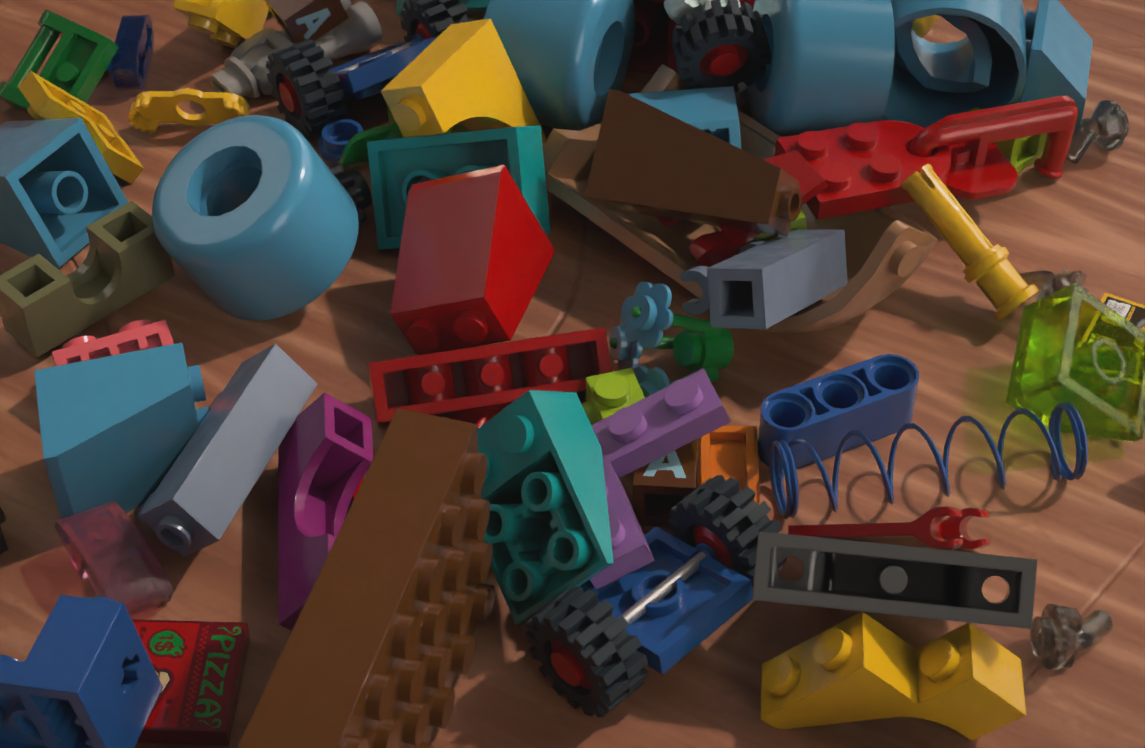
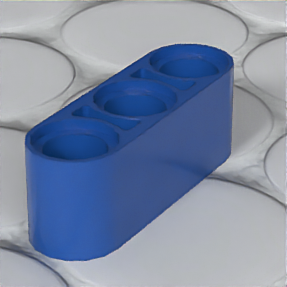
M880 355L767 396L761 404L758 437V455L760 460L769 466V450L774 440L778 442L784 440L789 444L794 438H802L814 448L820 459L823 460L836 455L841 440L850 430H858L869 438L871 442L897 433L906 423H911L919 381V371L916 365L908 358L900 355ZM851 436L846 441L842 452L866 443L858 436ZM795 444L791 447L796 469L815 463L813 456L803 444Z

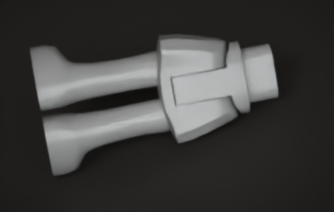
M340 0L349 18L315 41L316 46L320 45L324 50V58L329 57L333 61L348 55L365 53L380 44L382 41L381 25L374 11L367 3L359 1L352 5L350 0ZM265 28L236 47L231 56L224 60L225 68L210 75V83L216 92L233 93L241 97L246 95L253 99L261 96L260 92L264 95H272L271 89H273V85L268 82L267 74L270 73L266 68V61H269L267 57L269 54L295 43L284 30L277 31Z

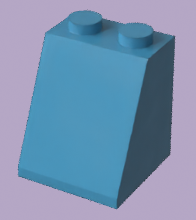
M81 118L7 121L0 126V242L30 257L39 253L53 266L60 268L89 243L86 226L129 202Z
M183 343L34 370L43 459L68 541L82 539L144 504L149 495L156 491L209 412L208 406L196 408L195 402L206 400L200 365L187 366Z

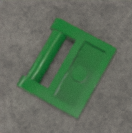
M44 10L37 22L41 26L8 83L2 81L0 85V99L14 108L22 109L28 112L27 108L30 104L18 88V85L30 71L37 74L58 37L61 39L39 76L87 103L119 48L110 38L54 12Z

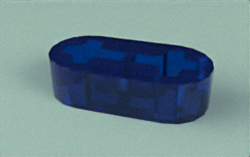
M123 15L115 39V44L119 48L111 62L113 81L117 88H143L154 49L152 20L149 15Z

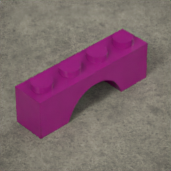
M325 392L297 416L278 447L279 625L291 631L346 518L353 494L373 461L372 418Z

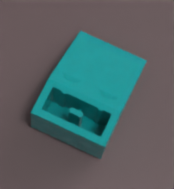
M528 390L477 429L478 453L484 454L487 457V470L481 489V499L488 500L490 503V514L484 534V543L492 544L491 569L516 625H523L567 589L582 585L614 563L602 448L576 392Z

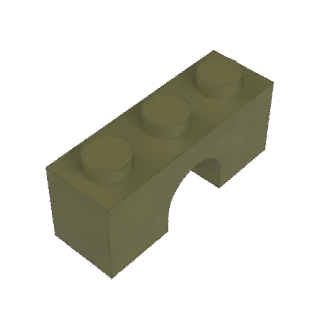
M133 201L86 226L90 242L89 252L84 262L74 272L65 276L38 253L0 275V315L4 328L36 358L175 276L171 256L163 249L156 237L152 216Z

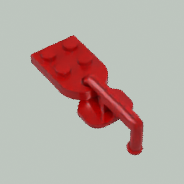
M1056 96L953 114L926 128L909 122L895 120L854 123L845 127L822 131H806L799 135L777 138L774 156L797 150L826 180L828 187L806 202L817 220L914 202L907 191L902 189L901 184L914 172L918 171L920 173L921 167L930 163L933 171L952 194L966 199H981L1006 194L1012 191L1017 183L1018 173L994 142L1048 133L1041 158H1037L1034 161V167L1039 173L1048 178H1061L1063 175L1062 167L1068 155L1078 116V106L1068 96Z

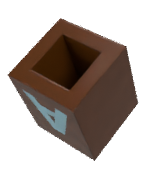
M265 0L276 22L295 44L307 39L316 41L349 18L340 0Z
M698 439L634 471L632 509L640 526L668 527V520L672 518L669 514L671 509L696 489Z

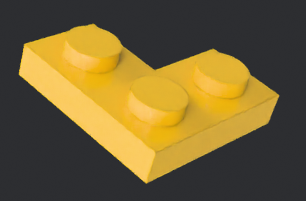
M32 71L18 85V88L30 104L27 111L35 120L81 118L112 174L132 184L142 173L144 167L105 114Z

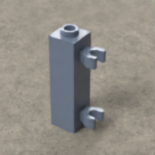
M790 230L788 237L777 236L768 241H752L739 248L740 254L711 267L697 266L680 274L681 281L697 282L703 291L702 299H692L682 304L684 312L697 315L710 310L711 328L767 329L848 284L845 230Z
M277 344L242 362L224 390L215 397L209 406V412L156 491L149 495L137 513L136 518L149 525L164 545L177 550L184 557L218 542L318 383Z

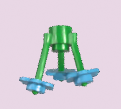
M649 282L639 283L636 287L635 295L626 298L621 307L620 325L614 326L611 330L609 339L610 353L613 360L618 361L619 369H633L645 398L703 368L710 381L717 382L719 380L718 370L727 368L734 354V343L727 328H711L710 319L702 320L672 313L668 309L672 300L670 288L664 284L652 285ZM670 326L684 329L676 337H663V330L668 329ZM643 349H673L676 362L680 366L686 367L689 371H693V373L669 382L667 375L662 369L655 367L649 370L644 365L638 366V358L641 357Z

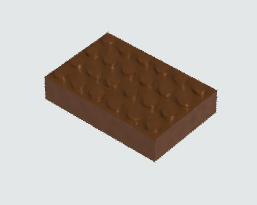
M397 408L237 748H433L431 741L436 728L445 729L453 712L455 690L452 688L458 674L466 675L471 667L476 644L475 636H473L478 622L484 624L488 622L495 599V586L487 584L493 548L492 544L484 543V534L490 514V503L488 500L481 499V489L487 470V457L484 454L478 453L476 424Z

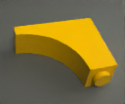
M491 18L451 24L381 90L404 138L444 134L456 124L467 127L471 131L540 125ZM541 128L542 144L544 146L547 139Z

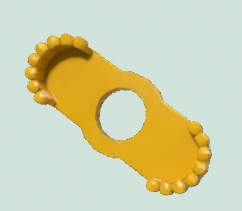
M189 88L176 91H144L135 97L130 107L128 119L130 120V125H134L135 129H140L142 132L148 130L149 133L154 134L159 123H181L193 127L218 124L232 118L249 115L250 106L241 96L227 92H202ZM193 101L202 105L206 111L196 115L188 114L178 107V103Z

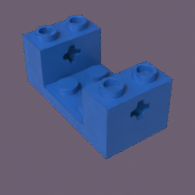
M60 595L25 662L11 656L0 655V748L135 747L163 686L124 602L115 601L103 596L84 598Z

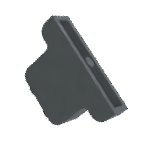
M759 531L752 600L1032 629L1038 559ZM787 555L798 557L804 565L803 575L793 582L782 579L777 571L780 559ZM991 576H999L1007 584L1005 598L996 603L986 600L982 593L984 581Z

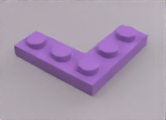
M704 368L591 425L602 448L614 561L612 565L590 579L596 590L655 561L620 478L731 422Z

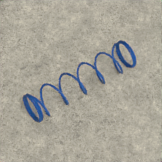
M1066 402L1058 403L1053 409L1049 422V432L1042 421L1026 408L1013 411L1007 417L1001 429L998 449L989 432L979 421L971 416H961L953 423L947 435L942 461L933 440L926 431L915 423H906L899 429L892 442L888 470L886 471L877 449L869 438L858 430H850L843 437L837 449L832 485L819 455L809 443L802 438H794L789 444L784 440L779 442L774 440L769 450L771 488L780 516L785 519L789 517L794 518L799 506V487L791 447L795 444H803L813 456L820 470L832 510L836 513L838 510V474L842 451L846 441L851 436H858L864 440L871 450L884 481L888 502L893 505V468L898 441L904 431L915 429L927 441L941 474L944 495L949 497L948 458L952 437L959 424L962 422H972L983 433L991 448L997 465L999 487L1004 490L1006 488V477L1002 464L1004 439L1011 420L1018 414H1026L1033 418L1043 432L1051 450V466L1054 479L1060 482L1063 475L1067 480H1079L1085 473L1088 463L1087 435L1079 412L1072 404ZM1063 410L1067 413L1075 436L1076 465L1074 473L1070 470L1062 447L1061 418ZM784 475H785V483H786V495H787V500H786V497H785V492H784V487H783V478H784Z

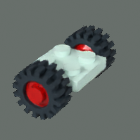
M739 0L664 1V8L667 14L675 23L680 25H675L672 31L674 38H671V45L681 81L684 80L686 87L692 89L696 86V89L734 86V91L737 92L740 91L739 83L744 82L747 86L755 83L753 74L762 76L766 72L765 64H770L771 49L761 15L757 10L753 12L752 5L744 2L741 6Z

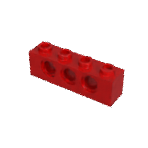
M605 327L366 363L375 421L378 423L391 421L397 408L431 415L514 402L528 390L585 391L586 377L612 372Z

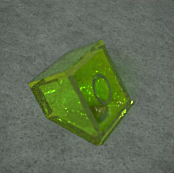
M1076 283L1024 306L1006 403L1015 409L1026 408L1034 413L1048 431L1051 413L1058 403H1070L1079 412L1087 436L1130 442L1143 439L1145 428V332ZM1063 410L1061 432L1074 434L1067 413Z

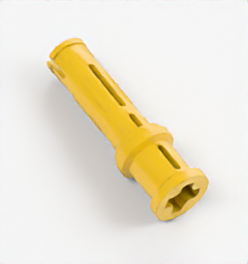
M930 163L921 167L920 173L916 171L901 184V187L907 191L966 266L962 271L965 274L964 279L968 284L976 283L996 309L993 316L999 322L1040 290L1035 284L1027 285L1007 258L1010 253L1005 246L1001 247L999 244L993 246L933 171Z

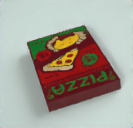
M132 619L163 686L137 743L229 745L250 640L248 623Z

